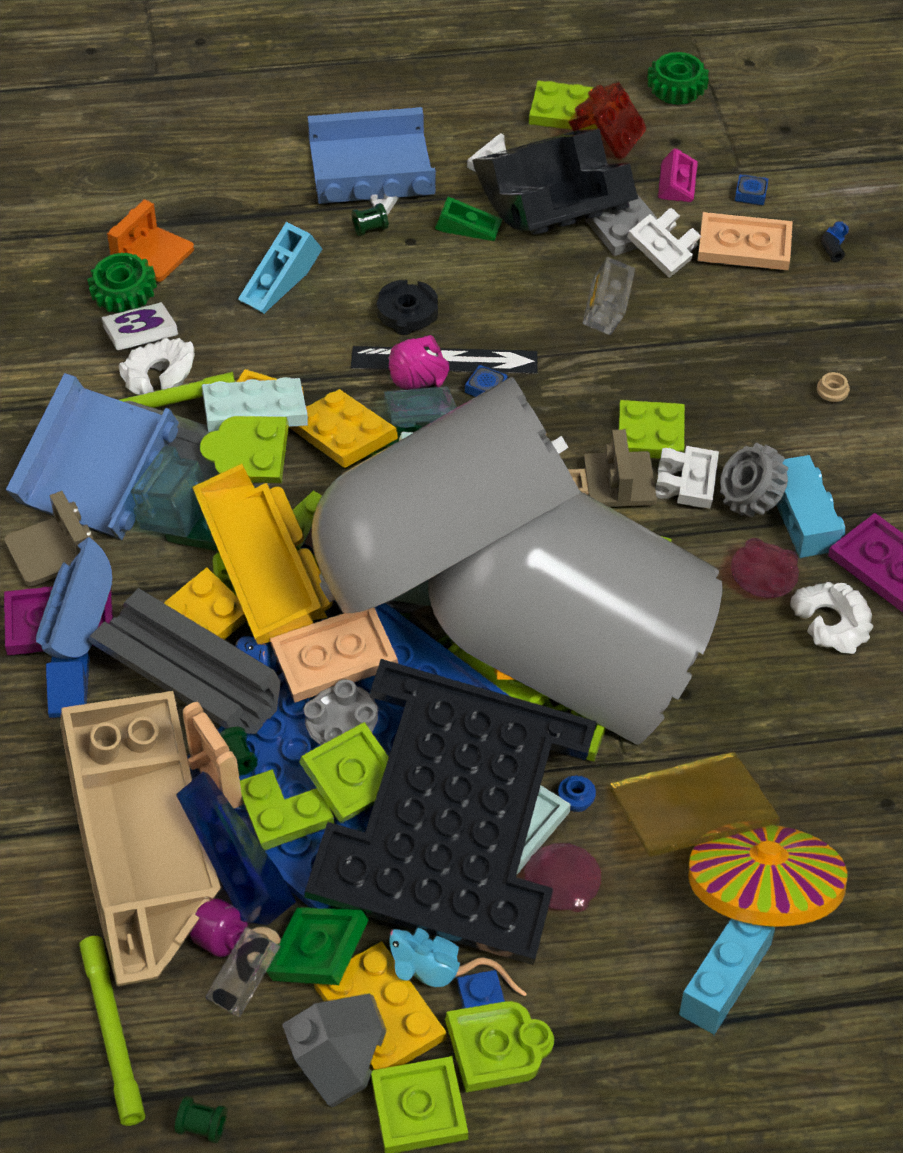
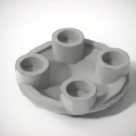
M348 679L340 680L335 686L321 691L314 699L305 704V726L311 738L320 745L363 722L373 732L378 721V707L374 699L369 697L370 694L363 688L357 687L353 681Z

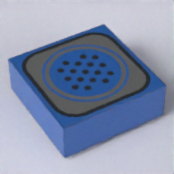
M740 174L735 201L764 205L769 178Z
M479 365L466 382L465 393L477 397L508 379V375Z

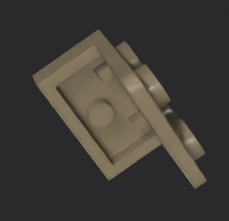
M63 491L49 495L54 518L13 532L4 538L6 547L27 586H35L56 578L62 564L65 562L67 565H70L80 553L81 549L78 545L88 537L93 540L88 525L81 526L79 522L81 521V516L74 501L69 503Z

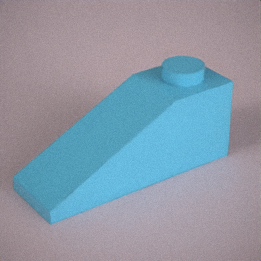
M286 222L238 300L265 314L307 275L322 251V247L310 233Z

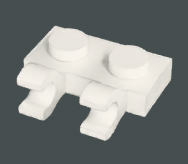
M672 208L667 210L657 220L651 214L633 227L627 236L669 278L691 260L693 255L691 251L698 246L696 241L701 238V235L693 228L686 232L679 240L670 233L677 226L675 221L680 217Z
M686 446L685 453L671 448H662L658 467V479L655 486L657 498L669 499L677 495V503L710 509L713 500L719 451ZM678 471H682L681 477L672 475Z

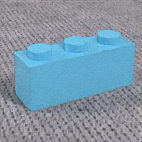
M810 455L784 459L782 464L788 467V482L782 498L776 505L799 558L829 553L830 547L845 535V524L842 517H838L834 510L831 493L826 492L823 486L821 471L818 467L815 468Z
M731 918L684 990L679 1015L715 1035L770 948L776 926L749 924Z

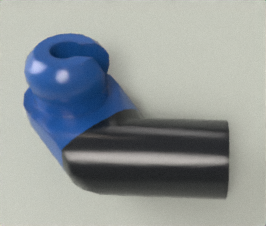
M841 221L835 222L833 227H829L821 238V243L833 262H839L845 256V252L840 245L845 240L844 236L848 234L849 229Z

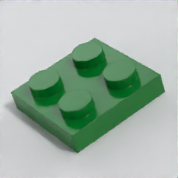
M297 907L266 970L272 981L339 985L368 923V918L362 910Z

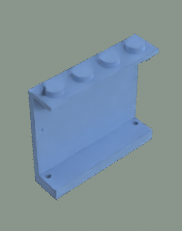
M422 107L308 116L309 143L318 204L370 200L372 195H377V199H382L384 194L389 197L396 195L397 197L435 194V168H431L427 152Z
M64 373L6 491L17 503L53 515L49 495L63 491L69 503L73 501L76 503L81 516V521H79L81 526L87 524L91 530L123 540L126 531H130L134 525L135 513L140 502L144 501L149 494L150 482L154 473L158 472L163 465L164 453L169 442H173L177 436L179 422L168 408H165L163 414L160 415L85 389L75 376Z

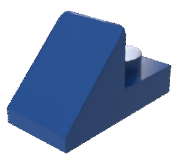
M89 652L72 659H60L52 656L51 662L46 664L49 718L61 717V708L87 704Z

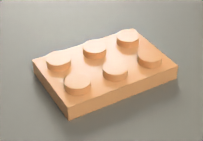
M703 212L698 261L789 270L793 221Z
M374 607L357 613H343L270 638L272 649L294 702L316 696L321 691L335 686L340 680L348 679L356 682L374 676L381 659L398 663L396 654Z

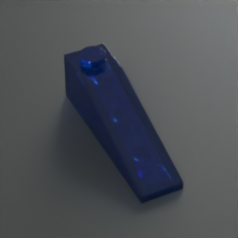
M202 772L176 794L232 904L239 911L241 921L269 925L296 903L278 868L207 772Z

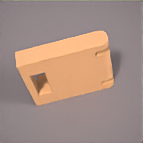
M193 702L187 705L182 712L190 758L188 759L189 767L191 770L198 769L210 787V799L212 802L218 800L227 813L243 804L237 759L233 752L229 750L228 745L208 715L204 713L199 702Z

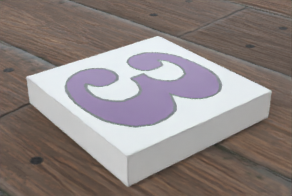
M162 302L101 317L103 327L117 350L177 336L178 334L176 323Z

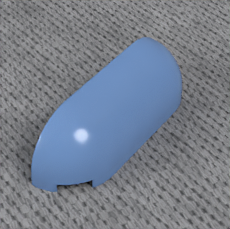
M89 537L78 545L81 551L71 564L67 565L65 562L62 564L37 631L36 642L41 645L45 653L56 658H77L89 651L92 646L88 642L89 637L99 626L111 589L112 569L110 562L102 548Z

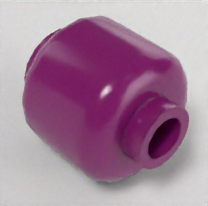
M216 898L203 903L198 908L195 915L199 917V920L190 932V938L197 946L214 956L225 957L244 945L247 939L248 923L246 915L240 909L222 899Z

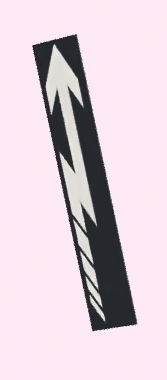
M353 346L351 368L389 369L388 357L393 347ZM425 348L429 354L436 356V353H433L429 348ZM440 348L443 357L449 362V371L474 372L479 365L498 372L537 373L538 351Z

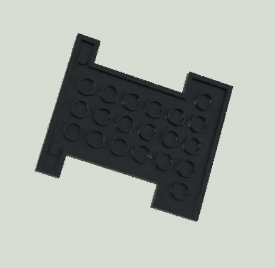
M381 659L369 697L405 708L366 832L327 822L305 889L304 898L341 909L362 910L366 916L415 931L419 927L429 935L440 936L449 941L533 965L554 888L516 877L550 750L586 760L597 721Z

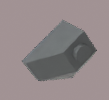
M369 993L315 1003L282 1024L295 1061L328 1106L333 1108L367 1087L372 1070L368 1069L376 1046L381 1047L387 1031L373 995Z

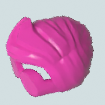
M432 335L408 339L395 344L391 348L390 356L388 357V368L392 381L396 386L405 391L418 390L431 385L439 388L444 383L449 372V362L443 357ZM424 347H429L433 353H436V356L429 354Z

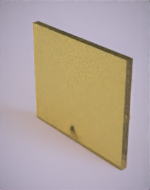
M735 752L610 783L612 794L649 857L779 823L778 814Z

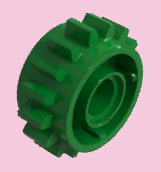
M671 52L662 55L657 61L652 62V67L648 68L647 86L651 87L652 94H655L663 102L675 105L688 104L695 101L699 95H704V89L708 88L709 71L704 69V63L697 57L684 52Z
M117 253L105 257L98 262L95 269L91 270L92 277L88 278L92 300H96L97 306L99 308L103 306L107 309V312L121 313L141 308L147 304L150 297L154 296L153 289L157 288L153 266L148 265L147 259L142 260L138 255L130 253Z

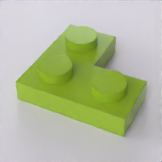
M272 769L240 780L242 800L262 851L325 829L327 822L334 823L332 812L317 788L284 799Z

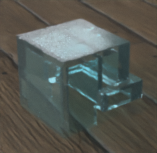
M164 445L132 488L131 494L136 504L133 511L140 528L143 530L187 537L203 515L192 487L204 482L205 479L198 461L180 458L176 447Z

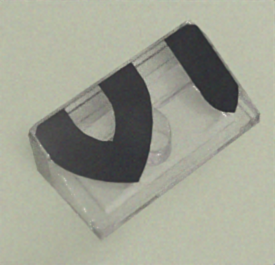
M245 927L205 998L240 1018L280 946L250 928Z

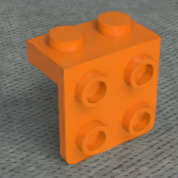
M145 199L107 233L110 255L130 253L138 255L142 260L147 259L148 265L153 266L157 282L163 281L194 251V244L191 241L157 227L154 203Z

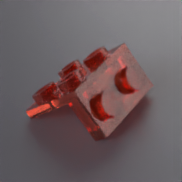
M619 81L605 87L598 85L588 92L587 95L589 97L586 101L575 108L576 113L568 123L573 131L595 124L600 129V133L616 158L623 159L645 133L646 124Z

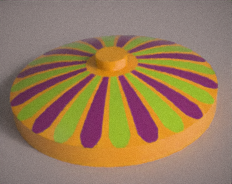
M748 824L721 829L709 834L698 842L690 855L688 878L696 896L714 911L749 924L783 927L813 922L833 912L841 904L845 896L847 869L843 859L832 847L810 834L783 826Z

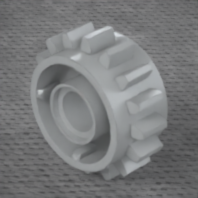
M755 443L753 447L744 446L743 449L733 454L724 466L721 475L720 493L726 497L723 501L724 504L730 506V509L740 515L745 514L748 517H753L755 513L763 515L766 511L773 508L782 498L788 482V467L782 464L785 459L784 456L778 454V451L770 446H762L759 443Z

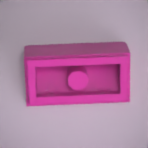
M674 148L663 159L661 164L658 198L692 202L694 200L698 162Z

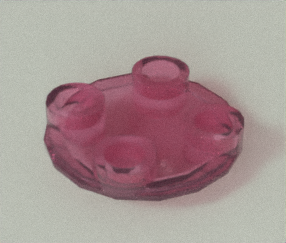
M751 538L733 556L731 572L739 586L752 595L764 598L781 597L791 592L798 582V556L792 550H784L776 545L764 543L761 539Z
M554 843L542 847L530 857L525 868V880L554 888L549 905L550 908L581 912L588 908L590 901L599 890L601 870L595 858L585 849L568 843Z

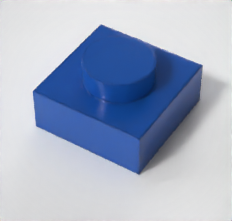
M496 970L457 977V988L463 1009L505 1002Z

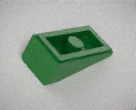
M447 197L435 229L445 233L495 241L502 219Z

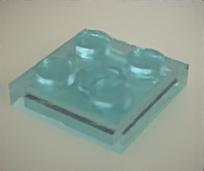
M448 386L384 392V403L391 424H397L398 427H413L419 422L431 423L457 408Z

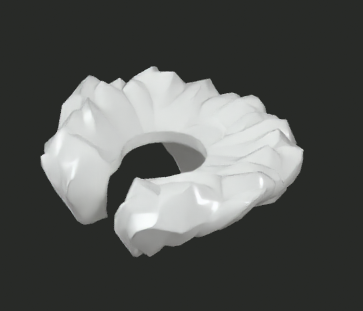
M163 338L161 342L157 341L155 344L147 343L144 348L132 349L129 358L119 364L120 375L126 382L125 387L136 395L154 392L147 375L150 368H155L159 371L165 370L159 376L162 390L182 385L184 379L190 373L195 356L192 342H184L180 338L173 340Z
M831 582L816 584L797 589L795 595L791 597L790 606L794 610L795 616H799L802 619L811 617L815 610L820 607L833 608L840 614L841 621L837 625H825L820 615L809 625L807 632L813 637L816 645L827 649L833 647L841 653L854 654L856 647L870 639L869 633L873 628V625L870 623L872 619L871 609L860 592L853 590L849 585L845 583L834 585Z

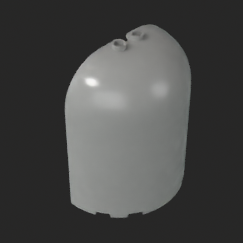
M512 376L349 469L335 479L326 489L314 513L312 545L321 574H319L321 583L319 585L328 601L335 600L342 612L357 613L390 601L581 493L551 440L547 438V433L537 415L526 401L525 395Z
M582 491L428 580L429 598L438 622L446 634L465 652L584 717L597 721V724L636 745L642 743L664 719V715L661 713L667 708L671 698L679 699L689 683L692 674L687 672V670L695 662L698 653L704 654L717 620L722 597V581L716 578L719 573L716 567Z

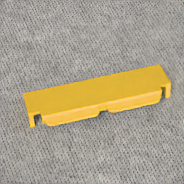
M243 464L192 487L253 636L258 644L271 642L270 638L314 624L313 620L327 618L325 611L333 605V601H328L319 585L321 583L319 578L321 572L311 551L306 548L300 550L296 548L297 545L303 542L304 534L281 487L270 489L268 484L265 483L254 488Z

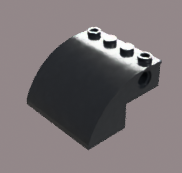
M600 129L575 130L472 159L482 188L498 215L509 226L517 230L531 231V235L549 231L548 225L558 223V227L576 223L575 217L585 215V219L603 215L602 209L612 207V211L630 207L629 201L638 199L630 163L607 164Z

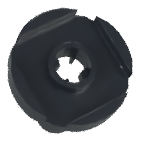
M408 280L393 281L385 285L379 292L377 315L386 326L393 328L397 334L408 335L412 331L422 329L437 320V293L424 282L418 281V285L408 284ZM402 304L410 305V307H404Z

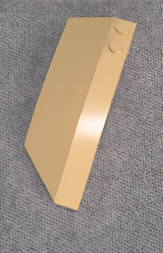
M173 691L61 708L60 728L79 829L99 920L117 986L158 979L198 922L199 917L195 915L198 908L203 903L212 901L221 889L194 790Z

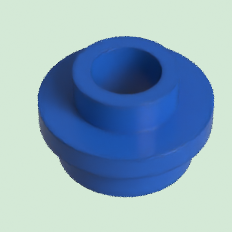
M570 776L560 783L558 796L571 804L570 811L581 812L594 802L596 789L589 779L583 776ZM573 790H579V791H582V792H581V793H574V792H572V791H573Z

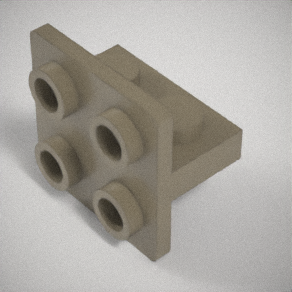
M626 429L612 430L611 444L605 445V453H588L584 455V466L590 497L608 507L656 504L657 495L650 453L648 451L629 452Z

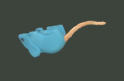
M419 927L414 935L408 931L397 929L392 930L390 933L389 944L395 960V972L401 980H410L414 975L419 981L428 986L442 987L448 985L455 977L461 976L479 965H487L497 970L513 990L522 996H526V992L514 983L505 969L491 959L484 957L476 958L460 966V962H457L459 947L445 938L436 936L434 940L428 938L429 934Z

